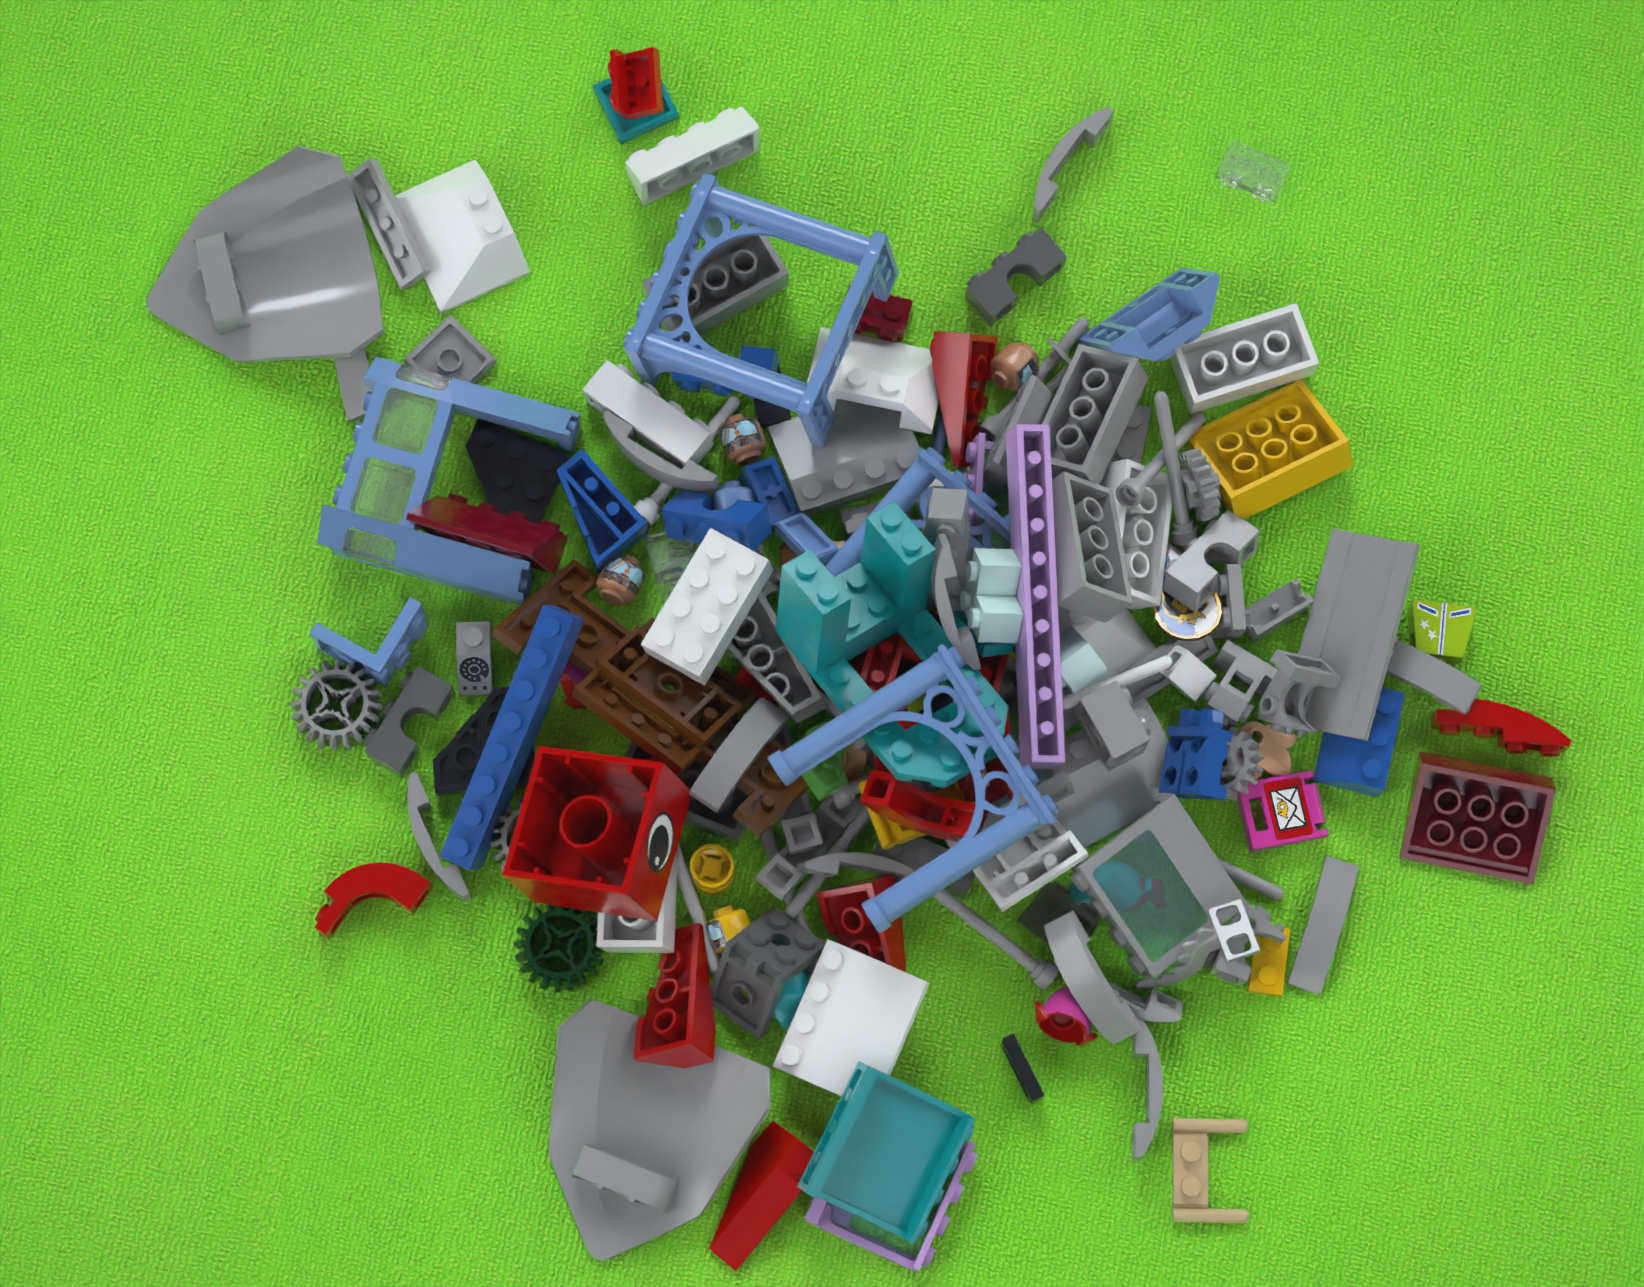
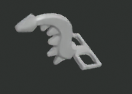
M1239 899L1208 909L1214 928H1201L1197 930V939L1182 945L1186 953L1177 957V962L1180 964H1174L1171 967L1173 972H1163L1159 978L1145 977L1134 982L1135 986L1150 990L1153 987L1168 986L1181 982L1197 973L1204 965L1209 953L1221 949V947L1227 963L1260 953L1242 900ZM1232 907L1239 910L1241 916L1239 922L1227 926L1220 925L1217 918L1218 912ZM1247 936L1252 948L1249 951L1236 955L1231 954L1227 942L1237 937Z

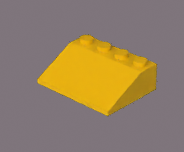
M1302 379L1200 427L1187 441L1191 450L1195 448L1201 450L1202 456H1206V460L1211 463L1214 472L1218 473L1221 483L1219 485L1220 503L1226 511L1230 510L1243 520L1353 467L1349 440Z

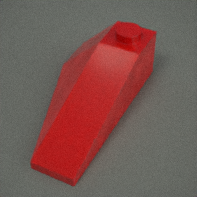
M934 331V338L930 343L934 379L952 463L956 467L970 466V462H966L967 444L972 442L978 433H981L978 417L983 409H987L989 399L984 396L987 380H992L990 363L997 355L998 337Z
M696 923L675 929L674 953H662L658 964V969L661 971L655 989H649L646 998L650 1001L645 1017H639L635 1029L633 1059L637 1062L685 1069L714 1061L716 1029L704 929L702 924Z
M774 1121L768 1125L751 1145L709 1248L735 1272L804 1192L797 1186L814 1152L801 1140Z

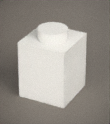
M1176 644L1167 655L1172 659V666L1159 673L1182 694L1196 701L1200 696L1207 693L1213 679L1217 675L1190 651Z

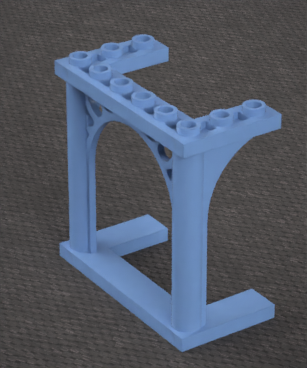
M703 173L700 182H696L691 189V202L687 211H683L678 218V231L674 240H670L665 247L663 255L665 260L661 269L656 270L652 276L650 283L651 291L647 300L643 299L638 307V320L634 329H629L625 336L624 350L642 383L647 382L655 388L661 373H682L795 411L799 415L810 443L823 448L836 420L827 394L871 293L873 292L875 298L887 302L899 274L888 237L883 233L874 231L872 238L720 187L715 176ZM730 219H734V224H742L740 228L732 230ZM769 236L859 266L808 383L721 353L708 345L696 332L688 310L689 289L697 269L714 250L738 238ZM701 237L706 243L703 249L695 250V247L699 246V238ZM685 270L690 271L687 276H683ZM673 297L680 298L677 307H670L673 303ZM671 316L682 317L683 321L679 328L670 332L660 329L661 323L666 318ZM685 333L691 336L689 343L684 342L681 338Z

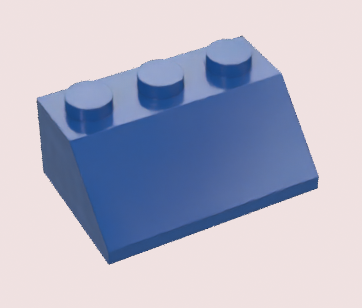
M1382 688L1368 741L1323 732L1313 782L1379 797L1385 790L1405 693Z

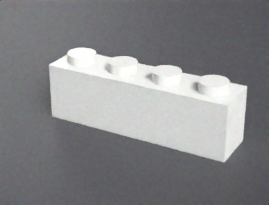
M607 360L582 389L588 404L603 414L607 410L634 426L636 436L640 441L681 470L689 459L699 464L714 445L710 433L711 429L703 421L697 418L694 421L684 415L685 411L680 405L672 400L667 403L659 397V392L647 382L641 384L633 379L634 375L622 364L615 366Z

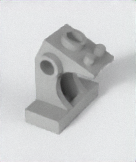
M1227 640L1212 667L1226 675L1220 684L1213 682L1203 698L1209 702L1205 709L1225 712L1223 730L1229 731L1230 727H1234L1238 720L1243 723L1246 721L1254 705L1249 703L1253 694L1256 692L1263 696L1278 670ZM1233 678L1248 687L1247 693L1244 694L1229 685L1230 680Z
M1276 649L1270 661L1278 670L1260 700L1258 719L1270 722V729L1283 732L1284 734L1293 735L1294 730H1297L1296 736L1304 738L1305 732L1315 734L1316 730L1305 719L1307 709L1303 702L1310 690L1315 687L1324 686L1336 689L1342 677L1323 659Z
M1249 903L1244 908L1255 937H1266L1279 943H1283L1286 940V936L1281 933L1285 927L1281 923L1275 926L1270 923L1273 918L1263 907L1257 905L1254 908ZM1240 913L1228 925L1239 922L1241 920ZM1241 936L1229 940L1227 945L1230 953L1233 955L1242 953L1249 938ZM1221 947L1209 974L1242 986L1248 981L1252 968L1247 965L1244 958L1227 963Z

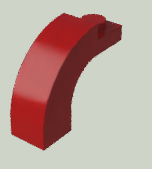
M875 770L870 771L860 802L866 807L897 824L930 836L955 842L958 841V838L962 839L966 834L975 811V803L940 797L926 792L908 781L897 780L892 773ZM984 809L983 818L976 835L983 829L989 812Z
M369 863L357 866L341 874L324 890L326 896L333 902L331 905L325 904L315 917V921L318 922L315 929L330 940L348 913L360 902L371 898L391 900L414 915L433 889L431 882L418 873L397 864Z

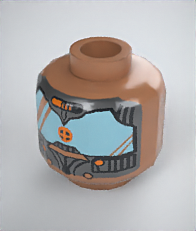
M1009 343L991 360L990 369L993 382L1001 389L1018 391L1031 374L1034 376L1038 374L1039 358L1037 353L1025 343Z
M737 414L726 419V425L719 431V439L726 458L729 461L737 462L739 466L748 465L761 459L762 452L766 449V440L758 420L745 418L744 414Z
M626 554L622 557H611L597 578L596 585L600 590L599 595L601 598L615 606H623V604L634 602L646 578L644 571L640 568L641 563L636 558Z

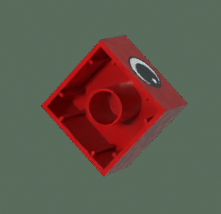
M539 746L502 876L535 903L658 921L691 800V795H689L690 789L662 762Z

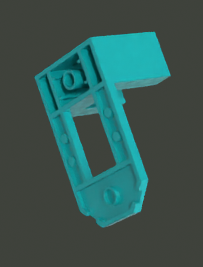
M895 501L867 516L861 562L841 574L833 577L811 549L782 565L775 632L842 713L873 694L872 690L848 661L875 644L898 632L922 661H925L939 651L937 647L941 644L946 645L948 649L953 647L944 629L926 609L936 549ZM965 662L966 665L961 668L965 678L968 679L973 676L983 694L978 696L979 700L985 708L990 705L993 707L1002 721L997 728L1004 736L1008 705L978 670H973ZM949 679L941 683L943 686L954 689ZM952 702L932 714V717L949 723L957 717L958 706L955 702ZM967 707L963 722L958 727L950 728L957 735L961 730L970 737L984 735ZM897 721L880 725L862 736L897 780L911 782L912 779L931 782V786L946 788L971 773L966 760L958 748L942 733L925 724L917 723L905 731ZM967 745L975 758L978 746ZM992 746L986 750L984 764L998 756Z

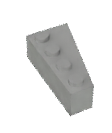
M933 488L921 533L933 547L938 534H946L957 576L944 579L952 611L961 610V592L966 591L968 582L966 580V564L968 561H972L973 555L967 490ZM930 581L926 609L928 611H937Z
M761 590L727 650L798 724L827 708L805 667L775 632L777 617Z

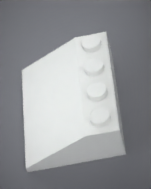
M827 939L773 1067L842 1096L858 1061L890 1076L929 986V982Z

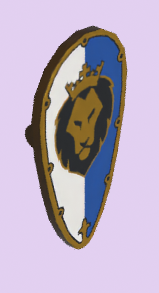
M1168 540L1165 568L1172 559H1178L1185 552L1182 547L1174 545L1171 540ZM1164 576L1160 606H1153L1155 620L1161 630L1171 638L1181 641H1197L1209 636L1218 627L1222 617L1221 603L1216 592L1194 612L1164 591Z

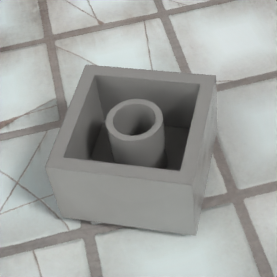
M1116 680L1081 698L1075 711L1078 720L1108 772L1144 753L1150 741L1148 735L1151 734V730L1143 716L1137 717L1131 706L1134 704L1130 692L1125 686L1120 688Z

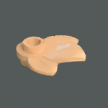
M1256 721L1242 725L1238 731H1244L1250 736L1252 732H1255L1259 737L1258 743L1260 747L1257 752L1262 754L1264 759L1257 762V765L1267 773L1275 776L1290 774L1291 759L1286 749L1296 743L1297 737L1295 734H1284L1283 732L1270 729L1271 724L1264 726ZM1262 772L1255 773L1254 778L1257 780Z

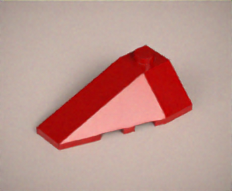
M893 874L865 878L816 892L824 925L830 936L834 934L839 944L906 972L902 916L892 921L890 928L879 933L861 905L868 899L876 897L895 885Z

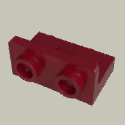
M872 292L854 334L868 332L876 334L879 339L895 342L896 339L903 341L913 300L889 295L886 302L875 298Z

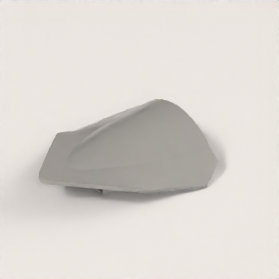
M298 145L200 210L147 298L149 311L192 338L238 363L351 357L384 334L381 299L375 266L362 217L341 156Z
M590 999L557 1028L550 1115L549 1157L587 1250L595 1259L606 1260L703 1215L723 1181L770 1111V1068L715 1046L713 1062L685 1069L637 1062L633 1059L635 1029L640 1016Z

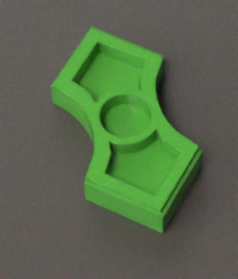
M834 717L810 728L805 733V736H808L809 734L816 731L826 723L830 722L834 719ZM852 743L801 775L819 801L844 789L848 784V779L843 771L842 759L844 752Z

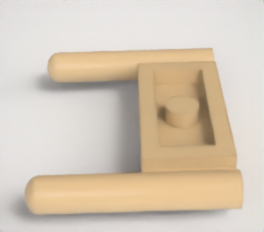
M1172 1119L1173 1222L1246 1223L1248 1221L1249 1214L1245 1209H1208L1207 1133H1246L1248 1130V1122L1246 1120Z

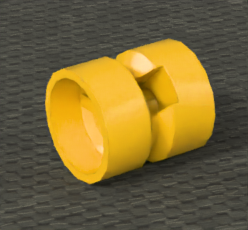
M706 844L699 847L693 853L690 860V874L694 886L700 892L708 895H718L726 891L734 879V862L730 852L717 844Z

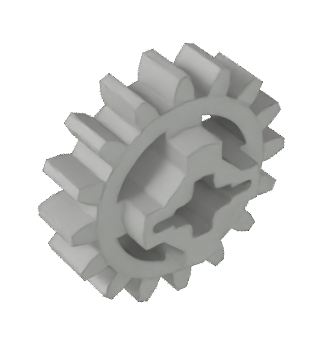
M1195 448L1182 452L1178 458L1187 508L1191 509L1192 515H1196L1197 521L1201 520L1203 522L1217 518V515H1219L1218 507H1220L1219 500L1221 499L1219 493V485L1221 483L1218 473L1214 472L1211 463L1207 462L1205 455L1202 456L1200 449L1197 450Z
M1230 727L1229 732H1232L1231 742H1226L1228 753L1226 759L1222 762L1220 785L1227 786L1225 800L1228 797L1236 801L1239 791L1245 795L1249 794L1247 788L1249 783L1257 785L1258 781L1254 778L1255 773L1263 772V769L1257 765V762L1264 759V756L1257 752L1260 745L1252 740V736L1244 731L1240 732L1234 727Z

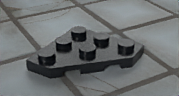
M478 419L466 444V450L488 504L499 508L497 513L509 516L510 511L518 512L528 516L529 522L540 525L559 484L557 469L571 458L570 454L493 422Z
M509 687L495 688L476 713L472 714L457 731L455 737L444 750H441L433 759L436 796L466 793ZM534 744L516 788H526L535 761Z

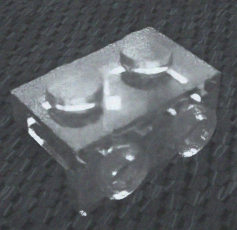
M1231 140L1218 168L1216 178L1220 179L1222 184L1229 188H1241L1251 192V195L1257 200L1263 202L1270 200L1275 203L1292 165L1235 140Z

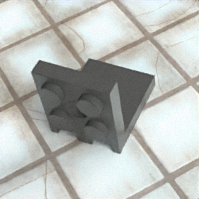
M772 907L726 942L711 985L713 1007L758 1039L762 1038L768 1032L784 985L818 959L826 943L787 917L784 913ZM773 943L781 944V946H776ZM741 988L748 993L749 998L743 995Z

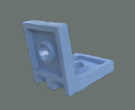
M410 597L376 654L367 651L317 622L310 632V636L320 651L340 660L346 665L351 662L355 665L356 671L362 668L365 669L367 677L373 678L376 682L387 687L397 669L403 670L411 657L409 649L415 640L420 641L427 631L428 623H426L427 616L422 603Z

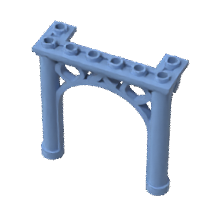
M919 447L915 451L917 453L913 459L915 462L869 514H873L894 501L906 514L920 498L919 507L923 519L911 521L917 528H923L927 513V501L932 494L933 488L967 490L968 506L985 520L980 525L970 526L971 535L982 534V545L971 536L972 548L993 549L990 540L994 529L1011 543L1009 514L1003 518L994 510L998 504L984 492L977 496L968 487L972 482L960 471L956 470L954 474L949 472L943 466L947 460L932 447H929L926 451ZM935 479L944 485V487L934 486L929 488ZM866 519L825 565L833 577L861 562ZM941 693L931 702L932 714L954 702L953 698L947 693ZM924 708L918 713L924 714Z
M944 644L938 646L937 649L939 651L883 688L783 752L779 749L768 757L779 778L788 786L796 781L798 777L876 727L888 722L903 720L922 723L939 731L963 755L971 771L976 794L975 811L971 825L963 838L951 849L876 897H872L861 904L879 933L890 928L892 921L1048 822L1051 825L1057 821L1054 814L1059 809L1049 793L1042 796L1040 791L1037 790L1035 784L1040 781L1029 764L1022 767L1016 757L1021 752L1010 735L1004 738L997 728L1002 723L991 705L985 708L979 700L978 696L983 694L973 676L968 679L965 678V674L961 670L966 665L955 647L948 649ZM949 679L954 689L948 686H940L939 684ZM927 693L924 699V714L897 712ZM939 693L949 694L958 706L957 717L949 723L932 717L931 702ZM967 707L984 735L970 737L962 730L957 735L950 728L958 727L963 722ZM967 745L978 746L975 758ZM990 746L993 747L1009 774L1003 771H993L982 778L980 770L986 769L984 755ZM994 778L1005 780L1013 792V800L1005 808H998L985 800L987 783ZM1020 793H1022L1027 803L1018 808ZM984 809L996 815H1005V817L976 835L983 818Z

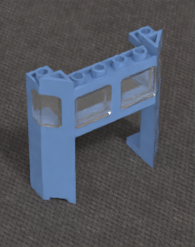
M376 357L363 377L366 388L373 389V392L368 391L366 393L363 403V410L366 411L363 423L358 422L353 435V441L356 442L353 454L348 453L346 456L343 473L347 474L343 486H337L333 498V504L336 505V508L327 505L322 506L317 544L330 547L333 554L520 606L528 599L535 577L529 561L421 532L417 527L408 522L406 517L410 511L429 499L455 412L558 440L559 448L573 452L582 423L580 413Z

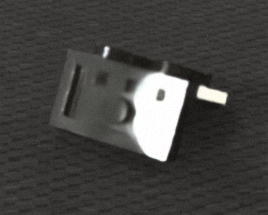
M1054 881L1052 884L1048 882L1042 886L1036 897L1016 921L1049 948L1044 925L1074 910L1089 938L1095 933L1100 924L1096 919L1098 914L1087 904L1081 902L1078 905L1069 898L1071 893L1057 881Z

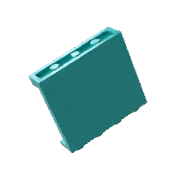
M858 1061L797 1187L815 1198L819 1197L915 1244L917 1238L922 1237L927 1229V1217L932 1207L936 1206L943 1196L944 1188L942 1186L948 1174L951 1175L958 1165L959 1156L957 1155L963 1143H967L973 1134L975 1118Z

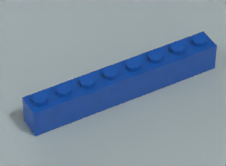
M554 605L542 606L439 857L467 870L482 869L491 848L490 842L496 836L494 829L496 827L499 828L501 824L499 818L501 816L504 817L506 806H508L583 626L584 618Z

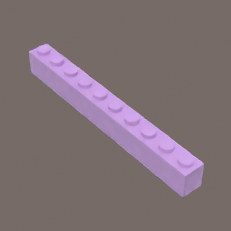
M1016 424L1006 433L1011 549L1014 550L1021 565L1016 598L1024 613L1018 643H1015L1020 761L1022 767L1029 764L1032 769L1056 768L1065 763L1050 427L1049 425Z

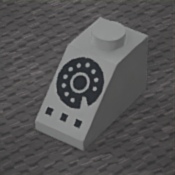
M490 621L456 622V657L460 697L488 696L493 691V629Z

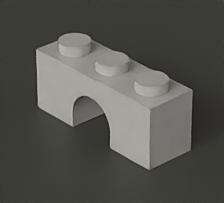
M1227 510L1219 519L1214 518L1199 539H1192L1187 545L1185 552L1178 559L1174 558L1168 563L1163 573L1165 576L1164 591L1196 612L1216 592L1218 571L1208 564L1222 562L1225 564H1241L1242 566L1257 551L1260 530L1230 510Z

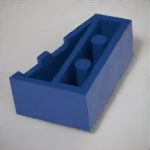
M583 449L557 469L560 485L597 574H599L611 557H620L649 532L647 521Z

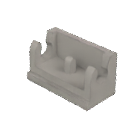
M1300 580L1290 581L1245 608V631L1253 643L1310 609L1314 600L1310 594L1304 595L1300 589Z

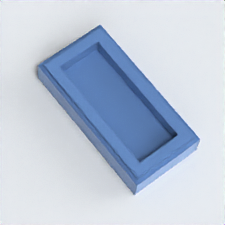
M803 512L775 523V533L798 556L811 549L824 565L839 550L830 538Z

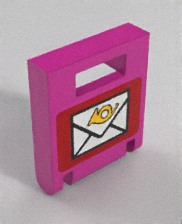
M1313 770L1257 780V785L1251 783L1247 785L1249 794L1245 795L1240 791L1238 792L1237 802L1249 852L1308 842L1329 836L1328 829L1316 830L1315 827L1326 823L1317 784L1305 785L1304 782L1315 778ZM1260 798L1267 830L1256 832L1249 803L1255 802Z

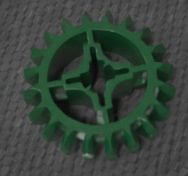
M545 904L548 912L542 914L540 908L536 906L533 908L534 914L537 917L536 920H532L529 916H524L523 918L524 923L529 926V929L518 927L516 930L517 934L524 937L525 940L514 941L515 948L524 949L523 952L515 955V959L517 962L528 961L520 968L521 972L526 974L534 970L529 980L532 984H535L542 977L541 987L543 990H547L551 981L555 982L554 988L557 993H560L562 990V982H567L569 990L574 991L575 985L573 980L576 978L585 986L588 983L583 975L586 971L591 976L595 977L597 975V970L591 966L592 962L598 965L604 963V959L595 954L596 952H604V950L596 947L597 931L593 932L597 927L598 918L587 922L586 920L591 914L590 911L583 910L578 915L579 909L570 908L567 911L566 907L558 906L559 910H553V905ZM567 920L580 927L575 930L571 929L567 932H561L551 922ZM542 928L548 937L546 946L540 950L541 953L533 957V940L537 932ZM551 933L562 943L569 942L565 946L570 959H567L564 953H561L559 950L551 951V948L555 947ZM587 935L588 950L583 961L578 964L573 956V949L580 942V939ZM553 960H560L570 970L566 972H551L540 965L545 962L548 964Z

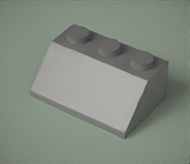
M1032 374L1015 394L1001 429L984 463L983 482L1008 493L1006 433L1016 424L1041 425L1055 397L1041 380Z

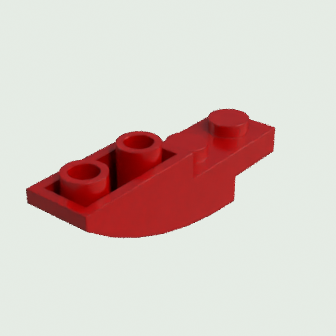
M1475 699L1466 715L1456 710L1436 709L1431 715V729H1440V734L1459 735L1460 731L1473 732V736L1478 738H1492L1494 734H1497V747L1506 748V752L1512 754H1525L1527 750L1540 751L1542 756L1557 757L1560 756V752L1564 753L1571 746V739L1546 721L1526 711L1493 701Z

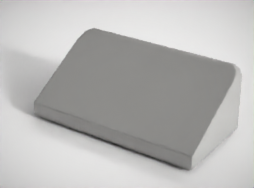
M362 348L351 357L334 359L347 422L364 419L366 411L363 410L364 399L368 391L373 392V389L366 388L363 377L370 366L366 350Z

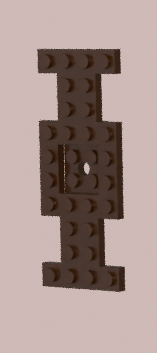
M575 559L494 628L492 636L519 655L526 648L543 605H554L584 618L585 621L568 661L587 674V676L574 687L571 696L656 760L664 763L677 776L685 771L697 758L708 764L727 736L743 718L742 715L754 705L758 697L757 694L746 686L735 681L734 677L718 665L704 686L647 654L641 643L656 619L652 617L641 628L636 626L632 631H628L585 599L597 587L598 576ZM670 684L676 691L667 690L662 685ZM774 739L767 743L736 786L749 797L736 809L733 818L758 837H761L810 788L802 776L798 777L796 781L788 786L779 778L768 757L779 749L783 752L786 748Z

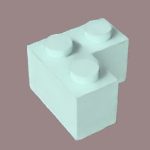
M974 548L972 561H968L966 564V580L968 582L966 591H962L960 595V608L962 611H965L968 618V626L970 629H973L978 642L1018 643L1024 613L1016 598L1021 565L1013 549Z
M1070 627L1059 636L1062 693L1065 696L1111 678L1106 670L1108 668L1091 645L1073 627Z

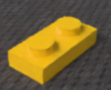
M1285 928L1281 932L1286 936V940L1283 943L1266 937H1255L1260 953L1251 955L1250 968L1252 970L1249 975L1247 992L1277 997L1283 995L1290 928Z

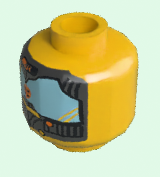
M728 905L713 911L714 919L706 924V930L715 952L722 954L726 942L751 924L748 913L744 909L733 910L732 905Z

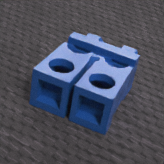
M1181 709L1179 725L1168 726L1167 736L1171 738L1166 746L1158 793H1171L1183 799L1225 800L1227 786L1220 785L1222 762L1226 759L1228 753L1226 742H1231L1232 732L1222 730L1225 712L1213 709H1202L1201 711Z

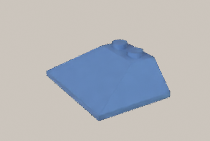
M1182 267L1083 334L1077 341L1081 345L1151 361H1165L1175 354L1174 349L1182 343L1188 344L1195 341L1202 335L1201 330L1210 325L1220 277L1216 272Z

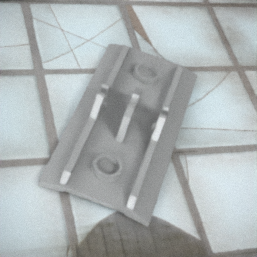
M1332 528L1313 598L1314 602L1311 605L1298 653L1323 659L1342 677L1336 689L1324 686L1315 687L1307 694L1303 702L1307 709L1305 719L1315 730L1368 741L1389 660L1394 654L1392 649L1394 642H1397L1396 634L1420 544L1356 534Z

